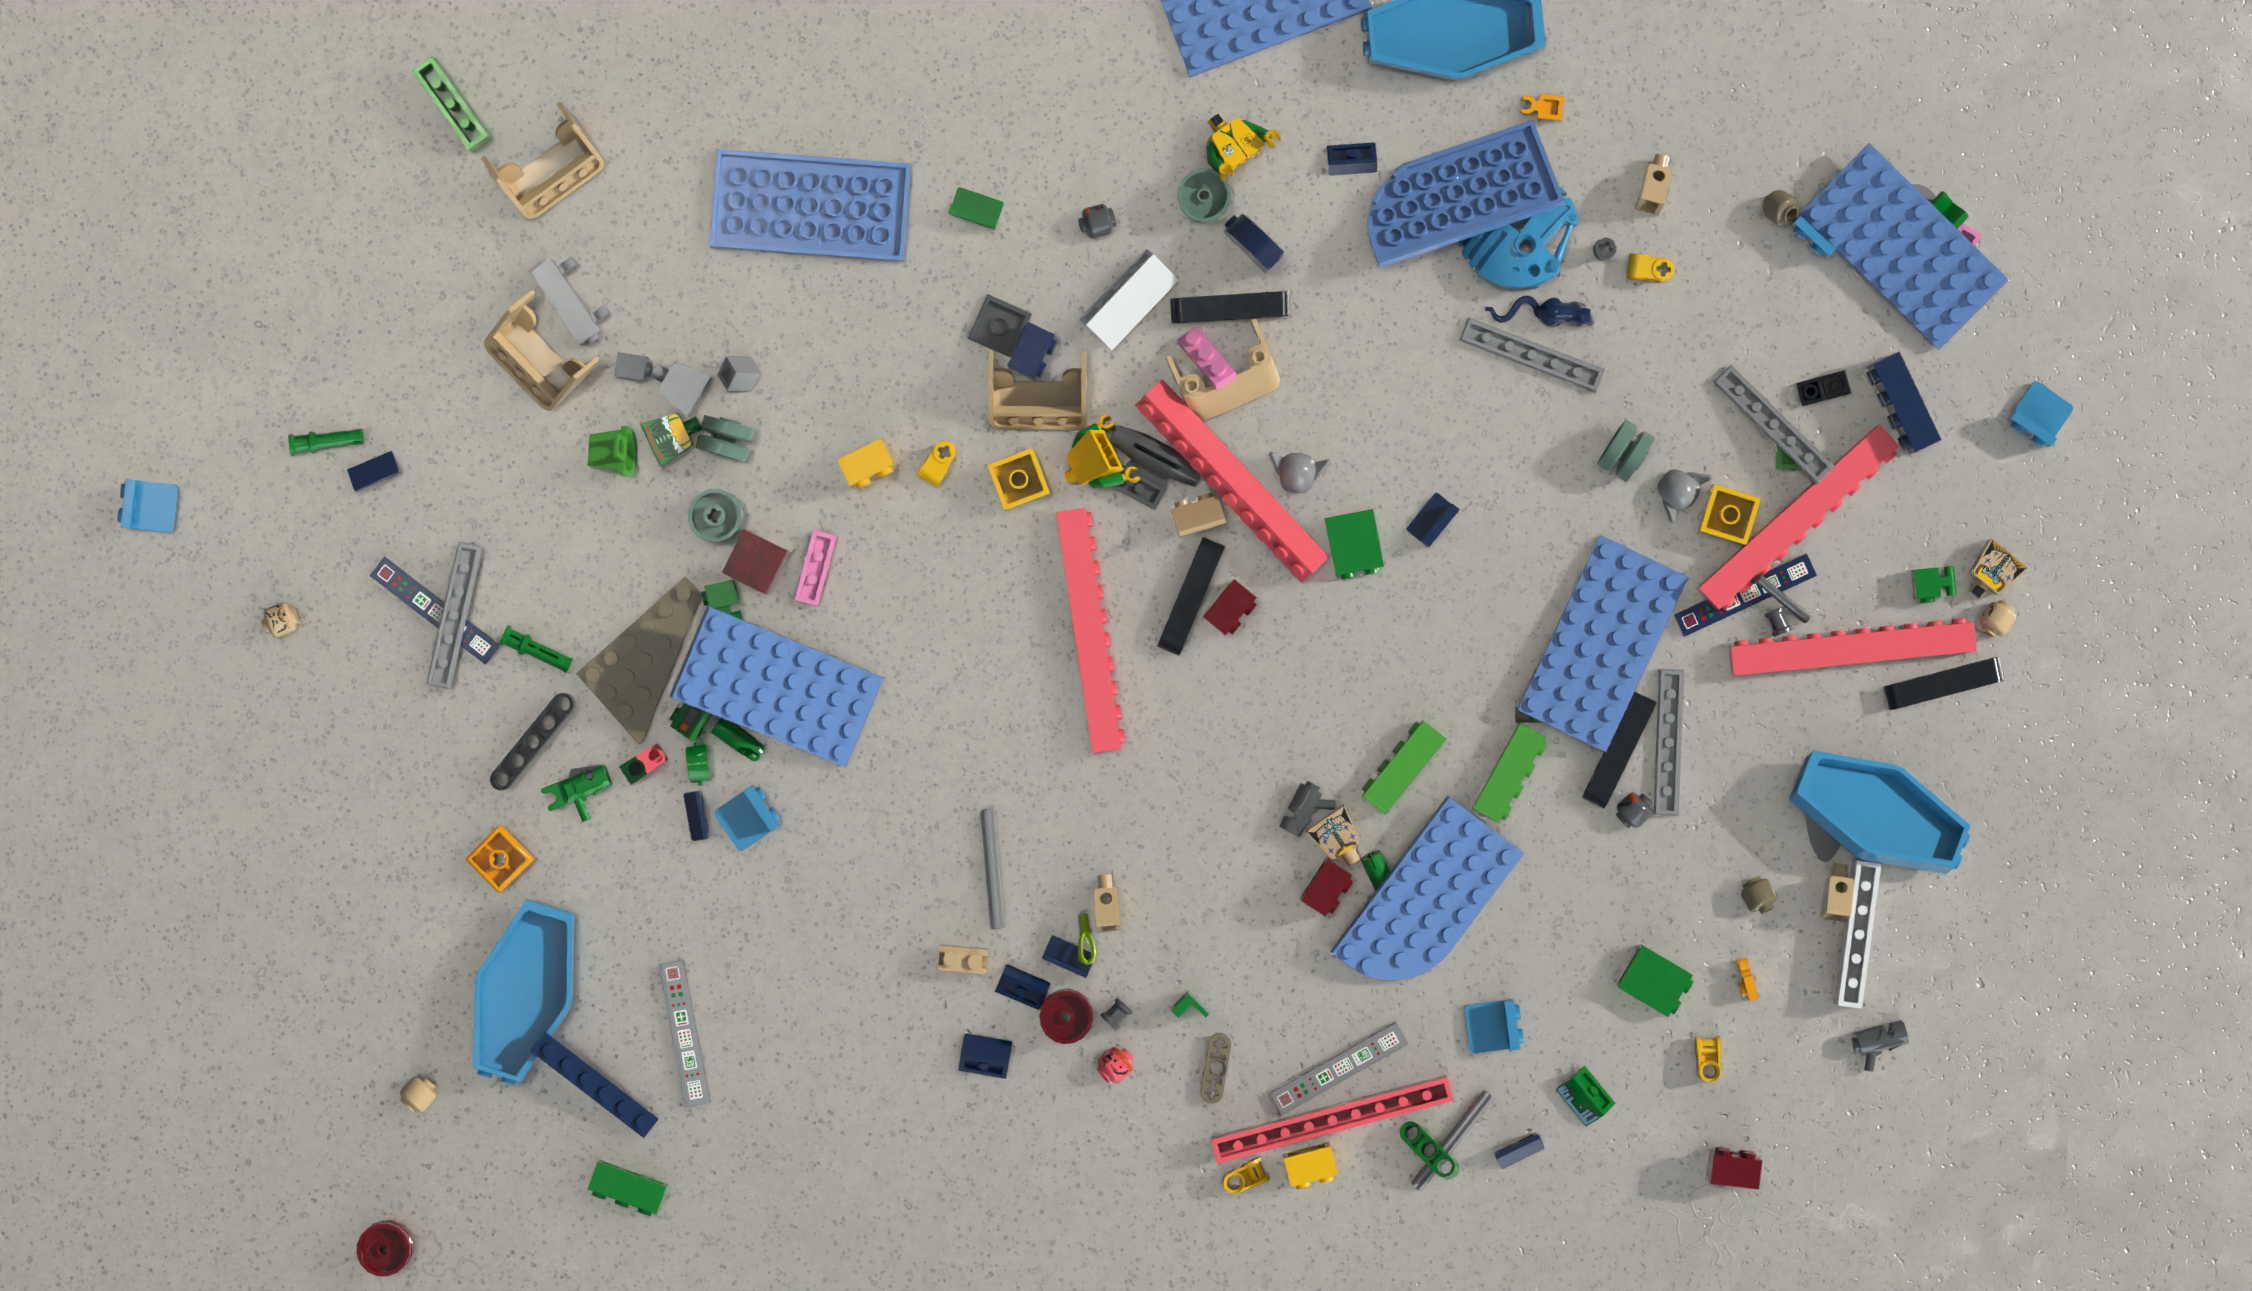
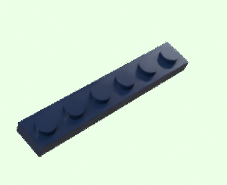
M544 1032L530 1050L644 1138L658 1121L656 1116L548 1033Z

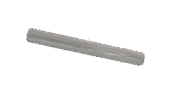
M983 809L980 813L991 929H1002L1005 927L995 810Z
M1484 1090L1441 1144L1450 1155L1494 1100L1493 1095L1488 1091ZM1425 1164L1411 1184L1417 1190L1422 1191L1436 1173Z

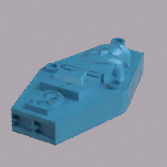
M1394 0L1366 11L1364 17H1361V30L1366 32V42H1363V54L1368 56V62L1449 80L1467 78L1545 47L1541 0Z
M1812 751L1805 757L1789 798L1793 804L1853 855L1866 861L1947 874L1952 869L1958 868L1962 860L1960 855L1961 849L1967 845L1970 835L1967 834L1970 825L1905 769L1892 764Z
M526 899L479 969L475 979L473 1068L478 1069V1075L492 1078V1074L502 1077L501 1082L514 1086L516 1081L522 1082L538 1059L530 1050L544 1032L553 1036L570 1011L573 1002L574 914Z

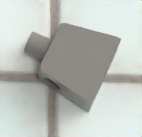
M676 362L672 364L670 370L657 363L650 375L662 382L657 392L688 417L692 414L713 378L706 373Z

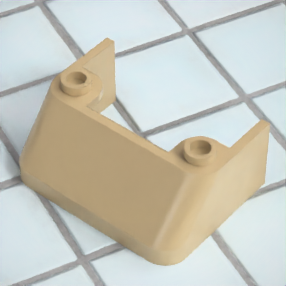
M560 101L557 103V106L566 118L556 128V136L560 142L523 169H520L515 163H506L496 170L486 156L481 158L495 181L523 216L528 219L539 217L597 175L604 167V160Z
M531 290L507 309L484 340V346L487 352L540 407L551 411L589 375L600 359L596 356L587 365L575 358L565 363L533 330L536 325V316L533 310L526 306L535 294Z
M1256 318L1251 320V324L1259 344L1251 347L1247 353L1250 369L1237 374V378L1219 390H1216L1213 385L1205 387L1202 378L1196 374H1187L1180 377L1171 355L1166 357L1185 404L1202 422L1270 394L1279 387L1280 376Z
M989 351L988 405L989 424L993 428L1008 430H1078L1086 425V352H1082L1081 368L1066 370L1062 375V381H1014V375L1009 369L994 368V351Z

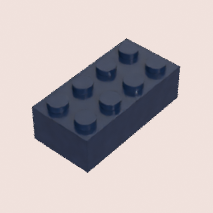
M1900 352L1867 366L1868 372H1866V376L1870 384L1877 387L1879 392L1876 394L1881 407L1886 406L1889 416H1887V420L1891 428H1896L1900 437L1897 440L1902 451L1907 450L1908 454L1916 453L1941 441L1942 439Z

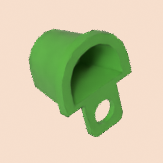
M621 426V430L589 435L587 462L589 467L618 472L619 475L625 477L633 475L637 464V442L631 428Z

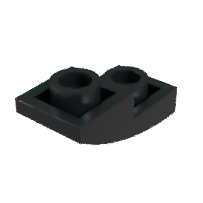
M1846 370L1796 383L1802 406L1852 394Z

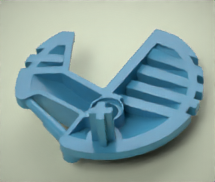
M1560 187L1562 196H1566L1567 193ZM1564 198L1565 206L1532 216L1521 232L1509 224L1458 241L1460 247L1462 244L1464 246L1462 251L1465 260L1469 257L1471 260L1469 266L1473 270L1477 268L1479 270L1478 275L1493 284L1506 288L1534 287L1536 289L1540 284L1549 281L1559 274L1561 270L1560 263L1567 248L1566 244L1573 227H1576L1579 223L1576 208L1571 198ZM1567 226L1561 243H1559L1553 256L1546 247L1560 229ZM1523 245H1529L1532 247V250L1529 252H1522L1520 250V247Z

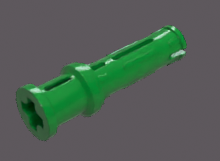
M362 428L325 434H316V432L311 431L307 435L293 436V434H289L288 442L290 454L295 456L296 453L311 451V453H316L318 449L364 444Z
M509 625L506 627L499 645L511 647L517 650L520 655L526 653L567 673L573 661L572 658L531 640L532 637L530 635L516 632Z

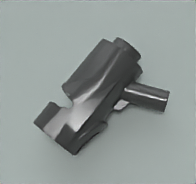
M1309 781L1305 785L1300 783L1288 807L1295 814V817L1289 818L1284 816L1279 827L1300 837L1304 829L1312 821L1310 820L1312 813H1316L1319 809L1335 810L1336 800L1320 799L1322 793L1318 792L1319 786Z
M1902 1020L1890 1023L1889 1032H1887L1883 1025L1856 1032L1855 1038H1851L1855 1053L1860 1052L1861 1056L1866 1055L1864 1070L1870 1072L1874 1071L1876 1056L1880 1055L1882 1050L1889 1049L1891 1051L1902 1045L1909 1044L1906 1027Z

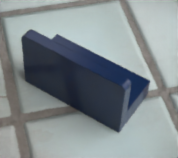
M1435 493L1408 525L1406 530L1429 548L1460 509L1453 503L1448 502L1439 493Z
M1054 935L1051 936L1042 956V959L1084 978H1087L1092 964L1085 965L1079 962L1078 946ZM1083 949L1084 958L1089 960L1091 952Z
M965 1034L958 1071L1006 1079L1012 1042Z

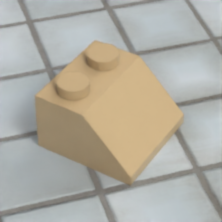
M1211 492L1198 496L1199 501L1189 504L1188 499L1174 503L1175 508L1171 509L1179 538L1226 524L1218 495L1213 497Z

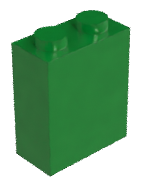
M1373 509L1324 518L1335 576L1341 575V579L1356 577L1355 572L1363 570L1365 575L1379 573V567H1384Z
M1640 944L1616 986L1669 1017L1670 1013H1676L1681 1004L1679 1001L1680 996L1683 992L1687 993L1694 981L1691 980L1692 974Z

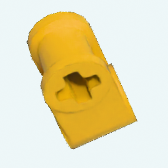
M1629 254L1626 276L1628 279L1666 282L1674 273V265L1669 259L1651 257L1644 254ZM1662 264H1665L1666 269L1670 270V272H1666L1665 276H1660V271H1656V268H1660Z
M949 441L939 442L929 457L926 458L916 476L938 488L955 457V446ZM949 446L951 456L941 458V452L938 450L939 447Z
M1696 1036L1695 1056L1697 1075L1702 1081L1715 1082L1721 1074V1037L1701 1039L1699 1036ZM1703 1046H1713V1048H1703ZM1711 1064L1715 1069V1074L1711 1078H1706L1702 1072L1703 1068Z
M1261 1157L1249 1160L1225 1173L1222 1177V1185L1225 1190L1230 1194H1238L1270 1180L1269 1175L1265 1174L1261 1165ZM1253 1167H1255L1258 1177H1256ZM1229 1177H1239L1240 1184L1237 1188L1231 1189L1227 1186Z

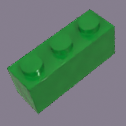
M599 1160L588 1190L593 1191L592 1195L597 1198L606 1199L607 1196L615 1199V1204L628 1208L629 1205L638 1208L637 1212L651 1216L652 1213H658L668 1184Z

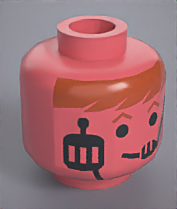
M1112 1047L1098 1059L1099 1067L1097 1071L1106 1082L1119 1083L1132 1072L1133 1066L1131 1061L1133 1057L1125 1048L1119 1050L1116 1047Z

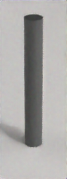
M1759 574L1755 577V583L1803 623H1807L1810 620L1811 616L1764 576Z

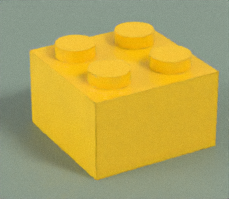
M881 438L837 460L849 485L852 488L856 486L857 489L871 484L870 479L877 475L881 479L893 473L892 468L896 466Z
M1033 448L987 465L1004 511L1050 494Z
M1716 484L1711 485L1697 531L1743 546L1747 545L1761 498Z
M1330 1142L1282 1154L1291 1187L1296 1186L1297 1189H1303L1311 1186L1310 1182L1320 1180V1183L1334 1180V1176L1338 1175Z

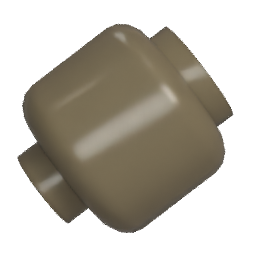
M1776 190L1766 196L1763 204V213L1777 225L1785 226L1797 219L1799 203L1787 192Z
M1758 876L1743 885L1744 889L1741 892V896L1751 912L1760 911L1761 914H1764L1774 908L1773 903L1777 899V894L1768 879H1761Z

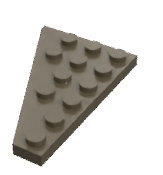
M686 577L576 673L639 745L644 741L702 596Z

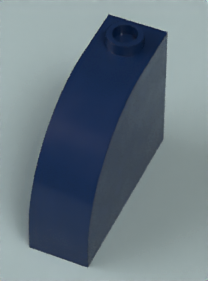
M1241 214L1238 218L1234 215L1225 223L1227 229L1224 233L1265 274L1283 257L1284 251L1244 214Z

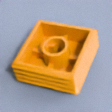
M501 825L493 830L466 857V861L498 893L502 892L534 860V857ZM496 853L498 855H505L504 865L502 863H495L497 858L494 855Z

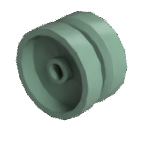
M1201 168L1190 172L1183 178L1178 188V202L1181 210L1187 217L1197 222H1210L1218 219L1226 212L1230 204L1231 190L1227 180L1221 181L1219 173L1212 169ZM1201 191L1209 193L1207 200L1200 198Z
M704 415L701 427L705 431L715 433L714 438L706 435L698 436L695 448L747 462L749 449L737 445L736 442L737 440L747 443L752 442L755 429L742 426L740 422L722 417L718 419Z
M1627 419L1621 424L1597 463L1602 468L1610 470L1620 460L1621 462L1615 471V476L1624 482H1627L1635 470H1638L1655 437L1644 431L1639 433L1634 441H1631L1636 432V425Z
M708 489L699 493L692 500L688 510V522L692 531L699 538L712 543L725 542L732 539L740 531L743 523V509L739 500L731 493L720 489ZM715 511L721 514V517H718V521L712 518V514Z

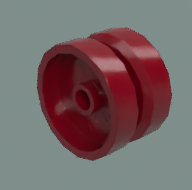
M1069 988L1051 993L1043 1002L1039 1015L1040 1025L1045 1035L1054 1042L1061 1044L1075 1043L1083 1039L1089 1032L1093 1021L1092 1006L1087 997L1079 991ZM1063 1013H1070L1069 1021L1062 1020L1061 1016Z
M382 1220L372 1224L361 1234L357 1243V1257L360 1265L367 1272L376 1276H390L398 1273L410 1262L414 1253V1240L410 1231L403 1224L394 1220ZM381 1245L388 1246L389 1250L387 1253L383 1252L384 1248H381Z

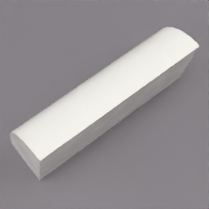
M1146 249L1079 320L1113 350L1179 279L1153 253Z

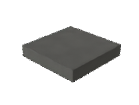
M987 294L968 339L1011 358L1032 314Z

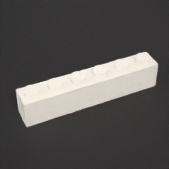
M1853 859L1851 878L1854 879L1851 917L1845 921L1834 1004L1838 1006L1862 1009L1881 871V863Z

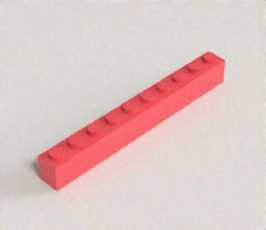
M1163 379L1135 404L1141 414L1157 428L1158 432L1173 445L1174 449L1189 462L1191 467L1204 478L1207 484L1219 494L1224 502L1234 510L1241 520L1249 526L1257 537L1274 553L1275 557L1301 583L1329 558L1319 545Z
M1881 425L1874 427L1834 464L1835 468L1818 485L1815 482L1811 484L1758 532L1747 545L1743 546L1705 580L1697 590L1716 610L1720 608L1726 610L1735 602L1733 597L1739 591L1743 594L1753 585L1752 579L1759 574L1765 575L1771 569L1769 564L1773 560L1777 559L1780 561L1789 553L1787 548L1793 542L1797 545L1806 538L1807 534L1805 531L1811 526L1814 529L1825 520L1823 515L1829 510L1834 512L1843 504L1841 499L1847 493L1852 496L1861 488L1859 483L1865 477L1868 480L1879 471L1877 468L1879 464L1883 461L1886 464L1897 455L1895 450L1899 445Z
M1085 508L1056 512L1092 753L1121 749V744L1125 743L1124 730L1118 729L1117 720L1122 719L1120 705H1115L1114 696L1118 695L1116 681H1111L1110 672L1115 671L1113 657H1108L1106 649L1111 647L1109 633H1104L1103 623H1107L1106 610L1100 609L1099 599H1104L1102 584L1097 585L1096 575H1100L1098 560L1093 561L1092 551L1097 550L1095 537L1089 536L1088 527H1093L1091 512L1086 513Z
M1967 618L1952 619L1953 624L1943 625V620L1928 622V627H1919L1918 623L1904 624V629L1898 630L1894 629V625L1880 626V631L1870 632V628L1855 629L1856 634L1846 635V630L1831 631V636L1822 637L1821 633L1807 634V639L1799 640L1797 635L1783 636V641L1773 642V637L1758 639L1759 644H1749V640L1734 641V646L1729 647L1731 676L1975 652L1977 648L1974 622L1967 623Z
M1444 1075L1211 1137L1217 1163L1219 1164L1454 1100L1448 1078Z

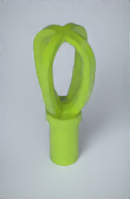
M1082 913L1078 915L1080 928L1078 959L1081 964L1088 965L1095 962L1096 947L1091 936V930H1089L1088 914ZM1084 937L1087 938L1090 946L1091 958L1089 960L1085 959L1083 955Z

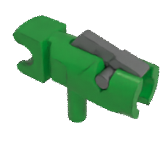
M605 765L574 768L570 770L568 779L541 789V792L543 794L551 792L556 796V801L548 806L549 811L574 802L580 818L584 822L591 819L584 802L587 800L586 797L592 794L596 796L603 789L612 785V781Z

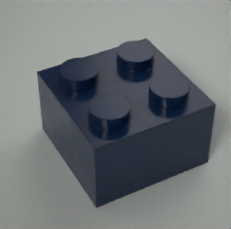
M1028 322L1007 367L1034 381L1036 376L1041 378L1047 366L1044 360L1047 354L1052 356L1057 345V341L1054 340L1055 334Z

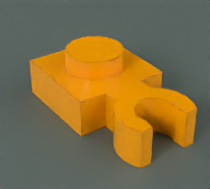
M1540 94L1539 101L1529 95L1522 97V100L1531 103V107L1529 109H1521L1520 113L1528 115L1535 111L1538 112L1537 119L1562 121L1564 96Z
M1748 959L1736 960L1742 980L1741 983H1738L1741 996H1746L1748 1001L1759 999Z

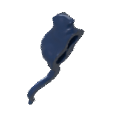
M1528 295L1522 296L1516 300L1505 316L1496 314L1493 307H1485V311H1490L1495 321L1500 323L1511 320L1523 304L1532 306L1534 315L1546 326L1556 327L1567 323L1577 327L1583 324L1592 326L1595 323L1591 310L1586 308L1585 304L1577 301L1563 303L1555 297L1549 298L1539 305L1533 297Z

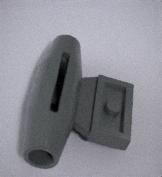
M1117 425L1109 439L1113 446L1132 459L1123 466L1124 470L1121 471V474H1124L1127 468L1135 467L1137 471L1131 472L1129 478L1140 477L1137 483H1130L1128 480H1125L1123 484L1112 488L1156 510L1166 491L1167 478L1195 487L1201 477L1174 448L1145 433Z

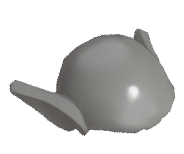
M1274 452L1269 453L1275 471L1280 476L1281 486L1284 490L1294 493L1307 492L1311 488L1313 481L1330 464L1329 459L1315 462L1312 457L1302 453H1290L1285 457H1281Z
M1674 469L1668 471L1663 476L1657 487L1663 499V505L1669 522H1675L1678 510H1685L1696 501L1700 492L1699 486L1711 480V475L1694 472L1684 473Z

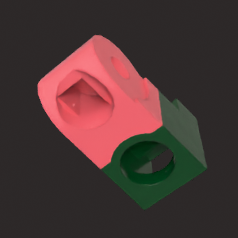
M655 744L625 762L619 768L630 785H633L668 759L659 745Z

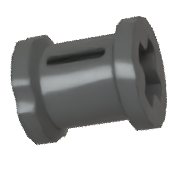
M1605 237L1594 244L1593 254L1597 259L1606 261L1615 255L1617 247L1612 239ZM1607 243L1611 253L1607 252L1605 255H1602V250L1599 249V246Z
M1785 607L1764 614L1766 618H1769L1774 631L1772 633L1773 637L1793 630L1784 613Z
M1118 998L1114 1000L1115 1004L1106 1013L1100 1015L1115 1030L1127 1014H1132V1011Z

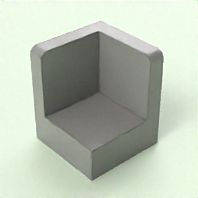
M726 356L717 375L727 391H751L761 373L751 357Z

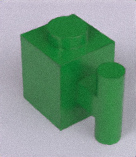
M1954 566L1944 567L1945 577H1939V567L1911 570L1913 598L1920 599V603L1935 602V597H1941L1940 587L1946 586L1947 596L1957 595Z
M734 579L704 586L705 591L701 592L704 606L709 605V607L714 609L720 608V611L743 620L741 610L731 612L730 605L740 603Z

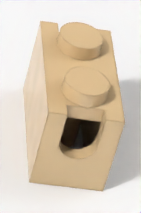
M940 945L938 970L987 974L989 949Z

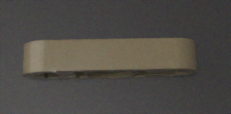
M1224 1033L1214 1034L1210 1038L1201 1096L1205 1102L1211 1104L1218 1102L1223 1095L1231 1049L1230 1038ZM1219 1038H1223L1224 1043H1227V1047H1222L1221 1055H1226L1225 1060L1220 1057H1210L1211 1053L1216 1054L1217 1047L1213 1045V1042L1218 1041ZM1214 1061H1218L1223 1065V1071L1219 1075H1213L1209 1071V1065ZM1207 1077L1215 1080L1222 1079L1221 1084L1215 1083V1090L1219 1091V1094L1214 1095L1213 1099L1208 1098V1094L1205 1093V1089H1210L1211 1081H1206Z

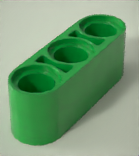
M1409 1121L1401 1126L1400 1137L1437 1175L1448 1180L1458 1175L1460 1169L1458 1162L1421 1125ZM1416 1127L1418 1135L1416 1138L1409 1140L1407 1135L1409 1129ZM1433 1144L1435 1147L1433 1155L1426 1157L1424 1153L1426 1146ZM1450 1161L1452 1164L1450 1172L1443 1174L1441 1170L1443 1163Z

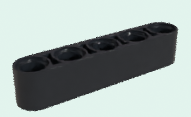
M1289 291L1170 299L1171 323L1290 316Z
M1202 537L1157 647L1180 656L1225 548L1224 545Z
M1994 657L1884 686L1889 709L1894 710L2004 681L2005 678L1999 657Z
M1636 691L1634 692L1607 751L1603 752L1583 793V799L1603 809L1606 807L1656 706V701Z
M557 694L492 772L490 783L493 788L497 790L509 789L574 711L576 701L571 694ZM561 697H566L570 701V707L566 711H562L558 707V700ZM545 716H551L554 719V726L550 730L543 727L542 720ZM530 735H536L539 739V745L536 748H531L527 744V738ZM516 753L522 755L524 759L521 767H516L512 764V757ZM500 772L508 776V783L505 786L499 785L496 781V777Z

